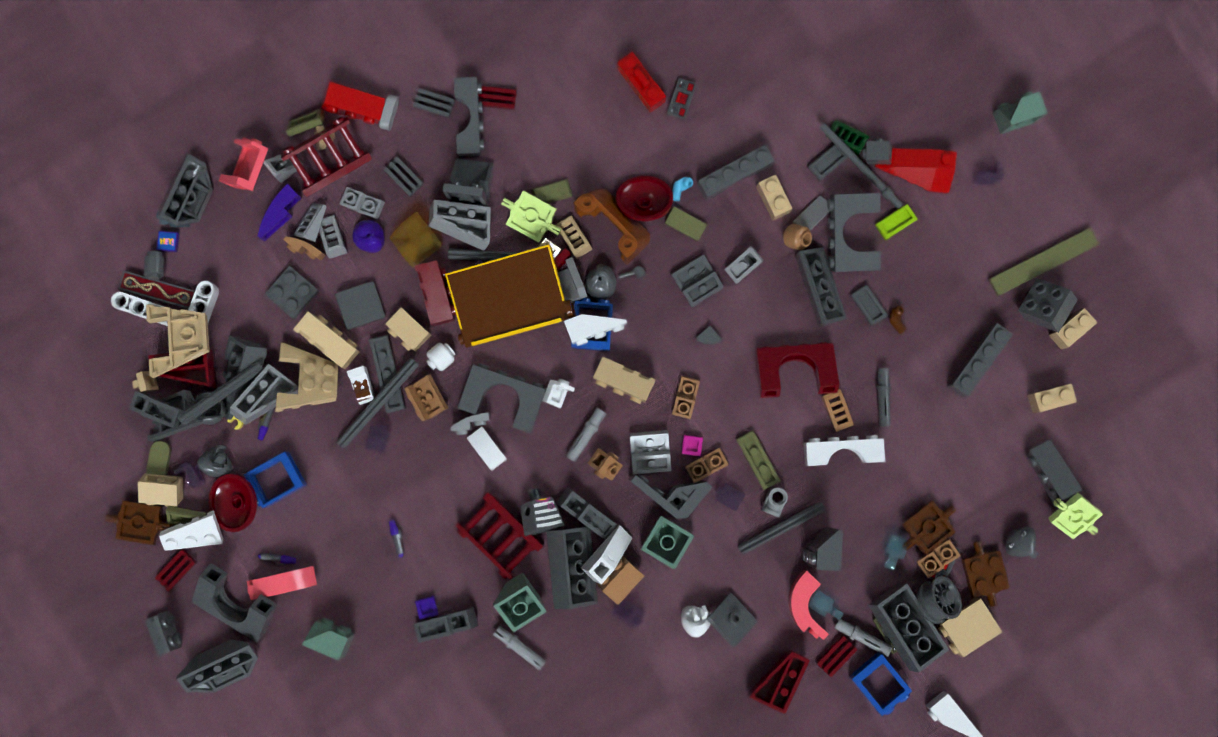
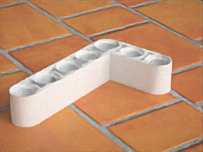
M201 281L197 285L188 310L198 312L199 305L204 304L205 308L202 313L207 315L209 322L219 295L218 287L209 281ZM211 286V292L205 295V288ZM117 292L111 298V303L116 309L147 319L146 305L164 307L123 292ZM125 297L126 303L121 306L120 301ZM143 303V311L138 312V306ZM167 321L157 322L168 326Z

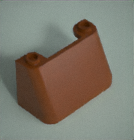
M599 188L587 192L573 202L574 212L580 218L585 215L595 218L602 212L623 234L618 242V248L623 254L620 259L626 265L648 246L650 242L649 232L637 220L628 218L619 210L616 198L608 190Z

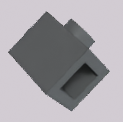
M881 138L867 141V147L863 148V158L866 159L868 165L891 164L892 144L890 141H884Z

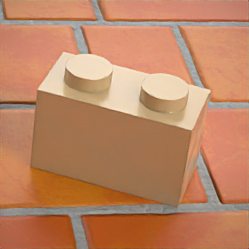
M776 175L758 183L756 188L772 221L791 212L792 207Z
M400 308L386 323L389 327L387 331L394 338L399 336L403 340L401 344L408 351L412 349L416 352L431 336L403 308Z
M1083 308L1076 311L1065 321L1059 333L1053 331L1049 336L1060 349L1070 347L1097 324V321Z
M1072 383L1027 395L1032 413L1043 412L1077 402Z
M145 473L138 481V503L174 507L178 506L183 499V477Z

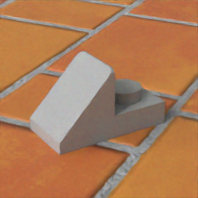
M750 246L724 270L737 284L759 267L764 260Z

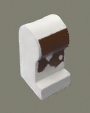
M361 366L347 371L358 403L362 405L373 401L375 395L367 367Z

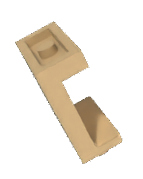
M977 597L970 600V604L961 609V613L957 618L946 619V621L939 624L940 627L938 628L944 638L947 637L950 641L949 647L951 651L961 657H965L1002 633L982 599Z

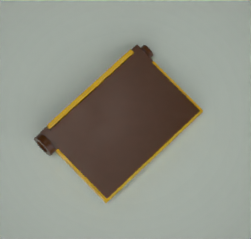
M550 244L445 274L461 329V334H458V340L461 345L465 344L466 348L576 317L572 300H565Z

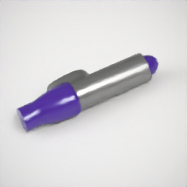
M274 408L265 413L263 419L259 421L258 440L263 441L268 431Z
M395 520L389 521L390 533L396 553L402 558L404 556V549L401 542L403 538L400 528L397 527Z
M270 553L258 555L259 559L275 562L276 565L296 564V558L288 555Z

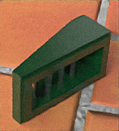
M835 120L831 130L835 132L837 127L841 128L837 134L839 138L846 131L847 134L844 139H840L855 154L859 155L870 136ZM850 135H853L852 141L848 142L847 140ZM857 138H858V139H860V142H859V144L856 146V145H854V143L856 142V140H857Z

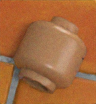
M791 224L783 233V241L789 248L804 250L810 245L812 235L808 227Z

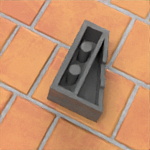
M1051 440L1029 450L1027 461L1034 468L1052 504L1057 498L1066 503L1077 492L1080 494L1082 487Z

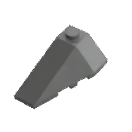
M229 335L224 360H228L227 371H223L225 383L255 362H259L263 366L267 357V348L259 343ZM256 377L223 399L226 406L225 418L228 420L233 418V415L230 414V407Z

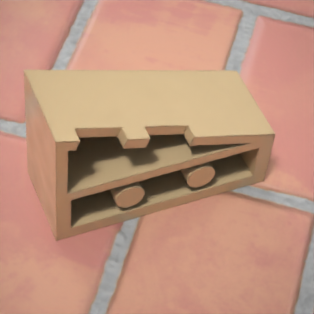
M307 312L293 330L300 333L309 343L315 345L341 368L346 369L360 352L356 349L358 345L351 339L346 341L341 337L343 333L335 326L330 328L327 325L329 321L320 314L317 317Z
M602 357L593 376V379L596 380L595 384L606 388V386L614 388L612 392L623 396L625 393L631 396V401L641 404V401L646 402L656 380L643 376L640 372L630 370L605 357Z

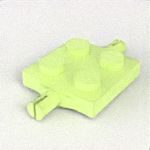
M522 191L515 203L506 198L503 199L504 202L501 205L511 209L510 217L506 223L509 227L538 243L548 230L557 236L559 235L562 228L552 224L553 216L557 211V208L526 191Z
M1077 492L1066 503L1060 498L1054 500L1053 504L1059 509L1049 516L1048 519L1073 540L1086 530L1092 535L1098 532V528L1093 526V524L1103 513Z

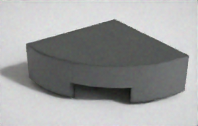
M711 326L696 338L698 342L706 345H714L722 341L721 337Z

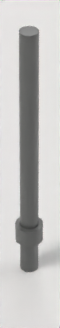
M825 122L819 127L882 192L881 195L886 200L889 199L897 209L903 205L895 196L894 191L887 187Z

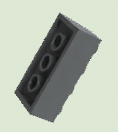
M588 527L546 531L554 609H573L598 604L596 582L581 569L585 562L593 555L591 529Z
M826 527L806 544V549L802 551V561H805V565L817 570L841 571L843 530Z

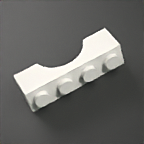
M878 435L866 436L865 440H859V436L847 437L846 441H839V437L828 438V442H820V438L808 439L809 443H804L805 466L827 465L832 454L840 449H849L855 452L862 463L885 462L884 438L878 439Z

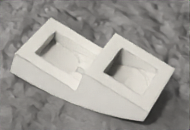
M480 427L467 437L491 471L507 459L483 427Z

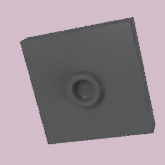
M732 593L728 594L706 618L732 648L737 646L758 622Z

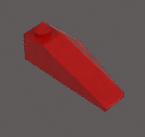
M892 148L891 164H875V168L905 179L907 182L916 184L926 191L948 194L955 173L957 152L938 149Z

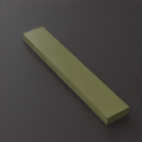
M1091 228L998 274L989 279V282L995 294L999 296L1099 245Z

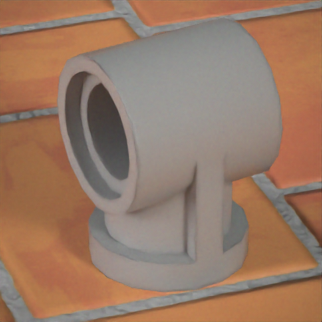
M778 487L771 488L767 492L761 511L779 518L788 499L786 491ZM778 491L781 493L782 499L775 503L772 495Z

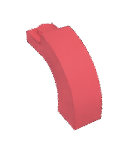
M305 567L247 581L250 600L257 599L261 594L265 597H270L317 585L314 567Z
M803 570L795 579L790 590V613L796 625L803 632L810 627L808 630L810 634L816 639L820 637L824 640L829 634L812 619L808 610L809 599L821 583L808 571Z

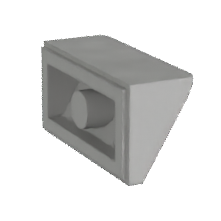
M819 196L793 223L806 226L811 231L830 213L827 207V200Z

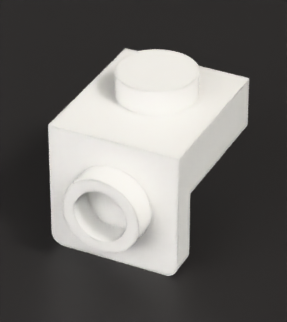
M559 378L558 381L550 379L542 401L561 408L567 391L574 392L575 388L569 386L570 382Z

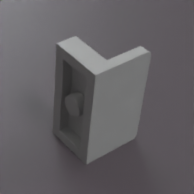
M573 258L566 259L568 269L558 272L565 300L571 299L572 302L586 298L587 294Z

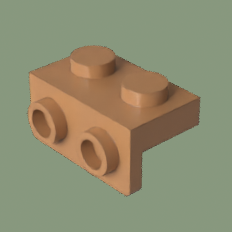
M427 375L413 385L404 388L407 398L412 402L416 414L421 421L432 419L448 409L431 375Z

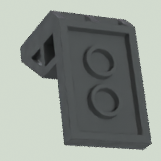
M456 158L449 184L444 183L443 192L448 201L488 207L494 163Z
M633 474L628 479L676 519L688 518L712 488L707 482L701 480L696 483L691 482L672 486L665 495L657 487L651 488L647 485L650 481L641 474H638V476ZM675 498H678L677 503L673 501Z

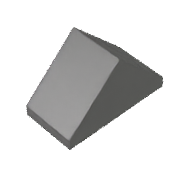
M281 154L263 162L273 176L281 183L297 171L290 159L283 162Z

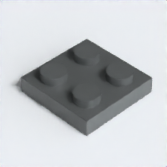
M289 266L264 295L295 320L317 295L319 290Z

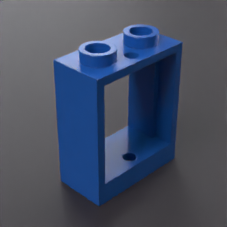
M583 298L575 301L574 309L576 316H579V310L583 308L608 310L607 317L612 318L613 304H610L609 300H598L597 303L590 302L591 299ZM611 331L606 332V341L588 340V343L580 346L571 342V348L610 351Z
M283 452L244 474L255 491L257 505L262 508H268L307 486L290 452ZM282 462L294 486L268 500L255 476Z
M877 652L849 675V678L881 716L884 714L889 715L893 712L894 706L899 702L906 701L910 697L909 693L912 692L880 652ZM883 664L903 689L884 705L880 706L861 682Z

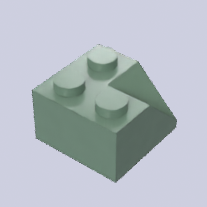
M1030 91L1022 94V98L1017 99L1016 103L1009 105V102L998 106L993 116L1000 135L1034 124L1048 113L1040 92L1033 94Z
M660 516L640 549L675 570L694 535Z
M523 573L508 581L493 603L495 609L513 632L547 612L542 598Z
M328 618L316 620L302 645L339 661L346 656L355 633H352V629L347 626L341 625L338 627L334 625V622Z

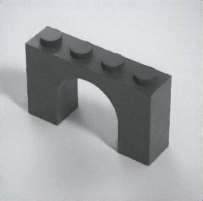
M880 193L830 195L827 207L830 210L828 229H831V237L828 238V248L831 249V256L828 258V266L831 268V271L881 270V251L852 250L847 246L843 238V227L851 216L858 213L880 212Z
M478 363V366L472 365L458 409L477 415L484 396L490 388L496 385H508L515 389L520 400L513 428L532 434L546 389H543L544 385L533 382L531 385L525 383V378L516 375L514 378L507 376V372L498 369L496 372L489 370V366Z
M211 563L199 576L192 603L258 643L268 630L278 604L261 594L249 609L237 606L227 597L224 591V583L228 573Z

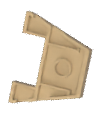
M150 304L146 305L147 321L149 323L167 321L169 356L149 359V374L152 378L210 352L208 320L205 313L182 309L175 310L170 309V307H156Z
M281 343L279 361L300 364L298 394L277 393L275 412H281L287 408L297 409L308 404L312 406L336 401L338 364L286 343Z

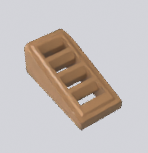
M841 389L837 393H829L821 397L835 432L854 425ZM838 398V401L830 404V399ZM838 404L841 405V408L834 411L831 408ZM844 412V415L835 418L834 414ZM847 419V422L840 425L837 424V421Z

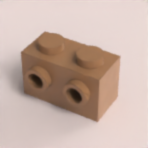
M622 556L615 570L602 584L597 583L602 592L619 605L641 581L644 575L628 559Z

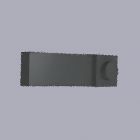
M135 391L129 407L130 410L171 428L178 427L180 422L178 416L184 411L160 400L158 397L140 391Z
M567 487L556 502L605 540L617 526L615 522L569 487Z
M474 607L414 623L418 643L479 626Z

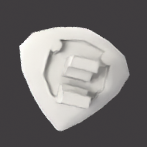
M705 605L702 608L686 606L682 609L681 623L684 630L691 637H700L711 625L706 619L711 613L707 611Z

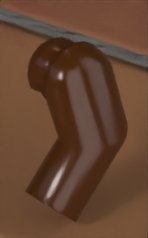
M900 305L891 309L889 317L890 324L899 335L907 330L901 322L904 308Z

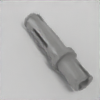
M596 407L589 421L584 423L585 427L565 455L574 462L577 461L592 435L599 430L598 427L601 421L607 415L605 412Z
M841 618L838 619L834 629L850 636L849 639H855L888 657L892 650V645L863 631L858 625L854 626Z
M501 625L493 633V636L506 644V648H511L537 668L538 671L545 664V659L517 639V635H512Z

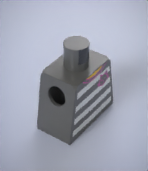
M539 488L528 491L530 501L521 505L525 536L565 526L552 497L542 498Z

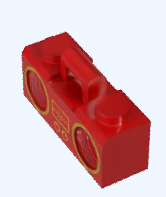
M633 51L617 62V70L650 113L666 102V95L652 79Z

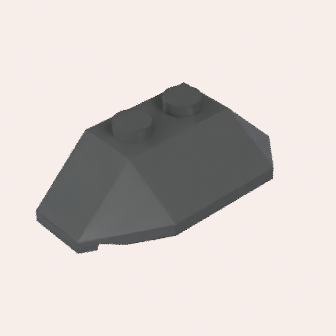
M187 154L159 207V218L174 226L193 224L200 221L213 192L210 177L206 170V163Z
M230 639L196 655L178 674L176 679L186 693H192V691L214 693L250 676L258 660V655L248 642Z

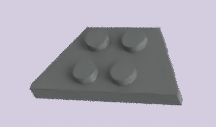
M182 390L160 399L184 410L183 412L196 404L191 391ZM200 415L187 425L179 422L177 428H171L153 420L152 423L156 425L153 434L148 435L147 441L155 442L203 424V419Z

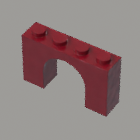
M820 342L812 345L802 343L797 346L781 345L779 347L762 346L756 349L755 359L760 398L780 397L779 369L791 361L804 362L812 368L816 377L818 394L838 392L840 384L833 343Z

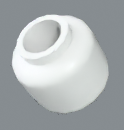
M437 343L427 351L428 360L426 362L432 370L436 368L439 371H443L454 362L455 353L447 343Z

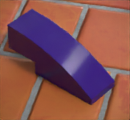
M289 184L277 194L263 217L257 236L264 242L293 217L288 211L302 199Z

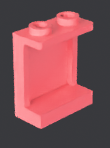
M245 137L242 140L235 139L234 143L242 146V150L232 176L221 174L219 182L236 189L253 191L268 148L262 146L263 142L251 138V140Z

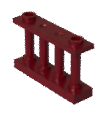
M341 116L335 119L333 125L295 147L291 145L282 151L281 159L283 162L290 159L303 179L304 186H302V192L306 197L372 160L368 150H360L347 129L346 125L350 124L348 117L343 118ZM340 130L354 153L353 157L349 160L343 159L329 135ZM322 139L337 162V166L331 170L327 169L313 147V144ZM306 149L321 172L320 176L316 179L310 178L296 154Z
M487 492L482 497L485 500L482 508L464 526L460 522L455 525L458 528L456 532L464 539L467 537L499 568L498 573L505 580L507 578L511 580L514 577L511 571L530 551L536 550L539 552L544 545L534 535L525 536L523 524L490 492ZM495 509L499 513L498 519L476 539L469 531L489 510ZM508 522L513 527L511 529L512 532L491 553L483 544L503 524ZM522 536L527 541L525 547L504 566L497 558L517 537L520 538Z

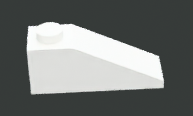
M942 691L926 704L929 709L927 713L934 722L938 720L943 725L969 737H983L947 692Z

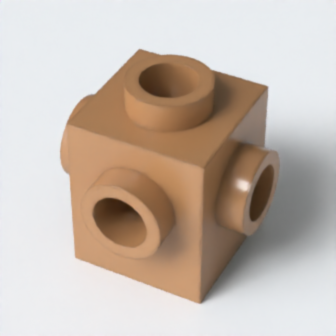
M599 448L587 463L595 469L594 474L601 479L607 477L611 481L623 466L617 461L619 457L610 451L607 454Z

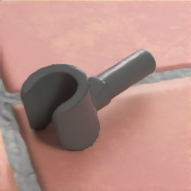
M638 266L629 272L618 274L621 279L635 274L637 279H640L646 275L644 268Z

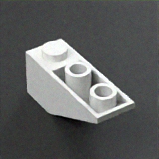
M584 314L564 321L572 344H577V346L588 343L587 339L595 337V339L606 336L608 331L613 330L614 333L625 329L624 325H627L625 319Z
M618 525L581 569L593 581L602 584L615 570L632 537Z

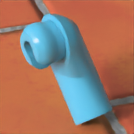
M683 177L674 182L672 189L673 201H680L681 192L693 186L692 178Z

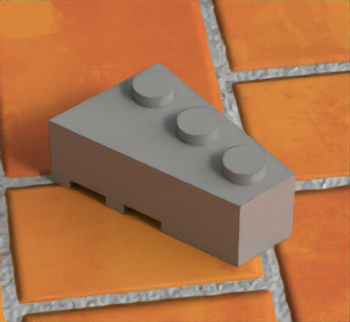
M434 200L429 208V227L485 251L490 243L491 207Z
M268 364L232 404L230 414L246 425L276 407L277 393L298 394V386Z

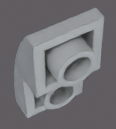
M346 187L340 202L341 206L378 220L385 204L382 200L365 195L363 192Z
M481 413L467 417L451 427V431L456 432V435L468 434L467 431L472 430V422L475 423V426L486 425V421H491L490 413Z

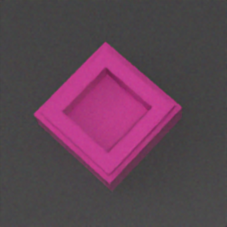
M684 435L681 454L701 456L703 437Z

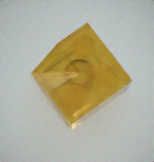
M415 212L402 222L390 237L392 243L412 268L443 246L418 212Z

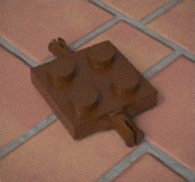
M124 500L118 515L108 513L105 515V517H108L105 518V522L116 523L115 539L156 545L159 531L168 529L165 527H172V524L161 523L162 506Z
M929 501L902 523L910 537L902 544V547L907 551L915 544L924 555L931 553L956 532L948 518L956 512V509H953L954 506L950 505L946 510L942 511L934 501Z
M981 541L973 542L976 554L961 559L970 595L973 598L982 595L987 596L989 607L998 606L995 594L1010 588L1001 551L984 552Z

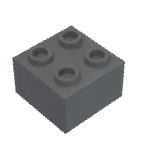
M1037 278L1018 311L1026 321L1059 333L1078 299L1070 289Z

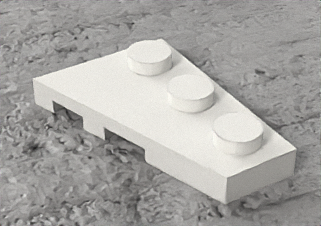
M214 510L208 512L204 517L199 518L198 516L193 518L189 523H180L160 532L159 536L165 551L223 543V536Z

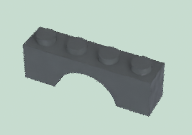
M477 77L454 78L455 99L465 104L471 114L467 128L456 135L457 155L459 157L482 156L481 151L485 150L484 139H481V132H484L483 120H480V113H483V102L479 101V94H482V83H478Z
M764 145L698 180L697 186L704 199L708 201L723 193L735 183L772 167L775 160L767 146Z
M998 323L991 325L980 340V344L972 357L956 373L947 387L962 398L968 397L1013 334Z

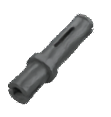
M879 368L878 386H876V390H878L879 426H891L890 390H892L889 382V368Z

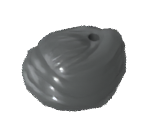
M599 264L588 273L585 281L587 293L596 300H607L613 296L616 290V278L609 266Z
M207 391L198 394L195 398V403H198L212 392ZM223 400L201 414L203 424L213 425L222 420L226 413V406Z

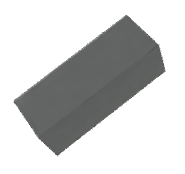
M824 248L798 252L795 258L818 328L846 320L847 317L831 269L828 266Z

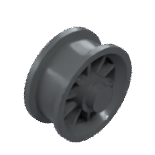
M940 576L932 582L926 581L919 586L917 592L918 603L922 613L929 621L940 624L946 621V619H954L960 615L962 609L961 597L951 580Z

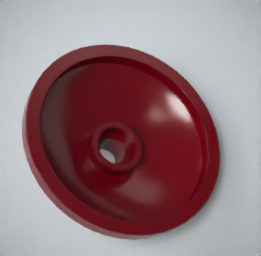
M637 176L628 179L618 188L616 204L619 210L628 218L637 221H653L669 212L673 204V192L668 184L661 179L652 176Z
M223 475L214 482L210 490L209 510H214L221 529L228 532L242 531L252 523L256 515L257 498L250 482L241 475Z

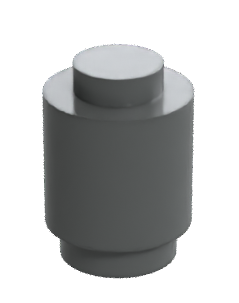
M149 251L144 257V276L148 277V280L157 281L164 276V257H162L163 254L161 252Z

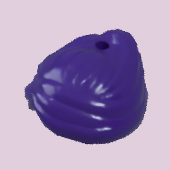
M364 220L359 222L353 230V242L358 248L368 253L381 251L385 243V236L382 227L373 220Z

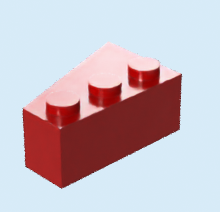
M329 82L325 89L320 109L350 119L363 120L364 123L374 125V123L378 124L381 119L385 98Z

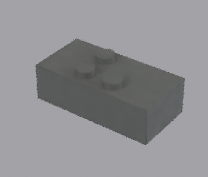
M897 583L868 604L909 671L921 672L949 651L933 623L922 613L918 600L907 583Z

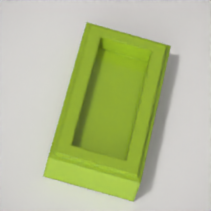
M906 204L876 223L875 226L886 241L918 219L909 205Z

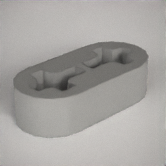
M391 94L387 96L379 124L381 129L391 130L399 104L398 96Z

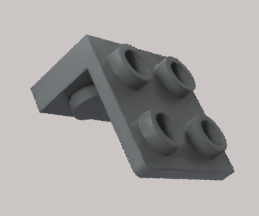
M169 611L154 615L145 620L158 657L182 647V637L176 631L175 618Z

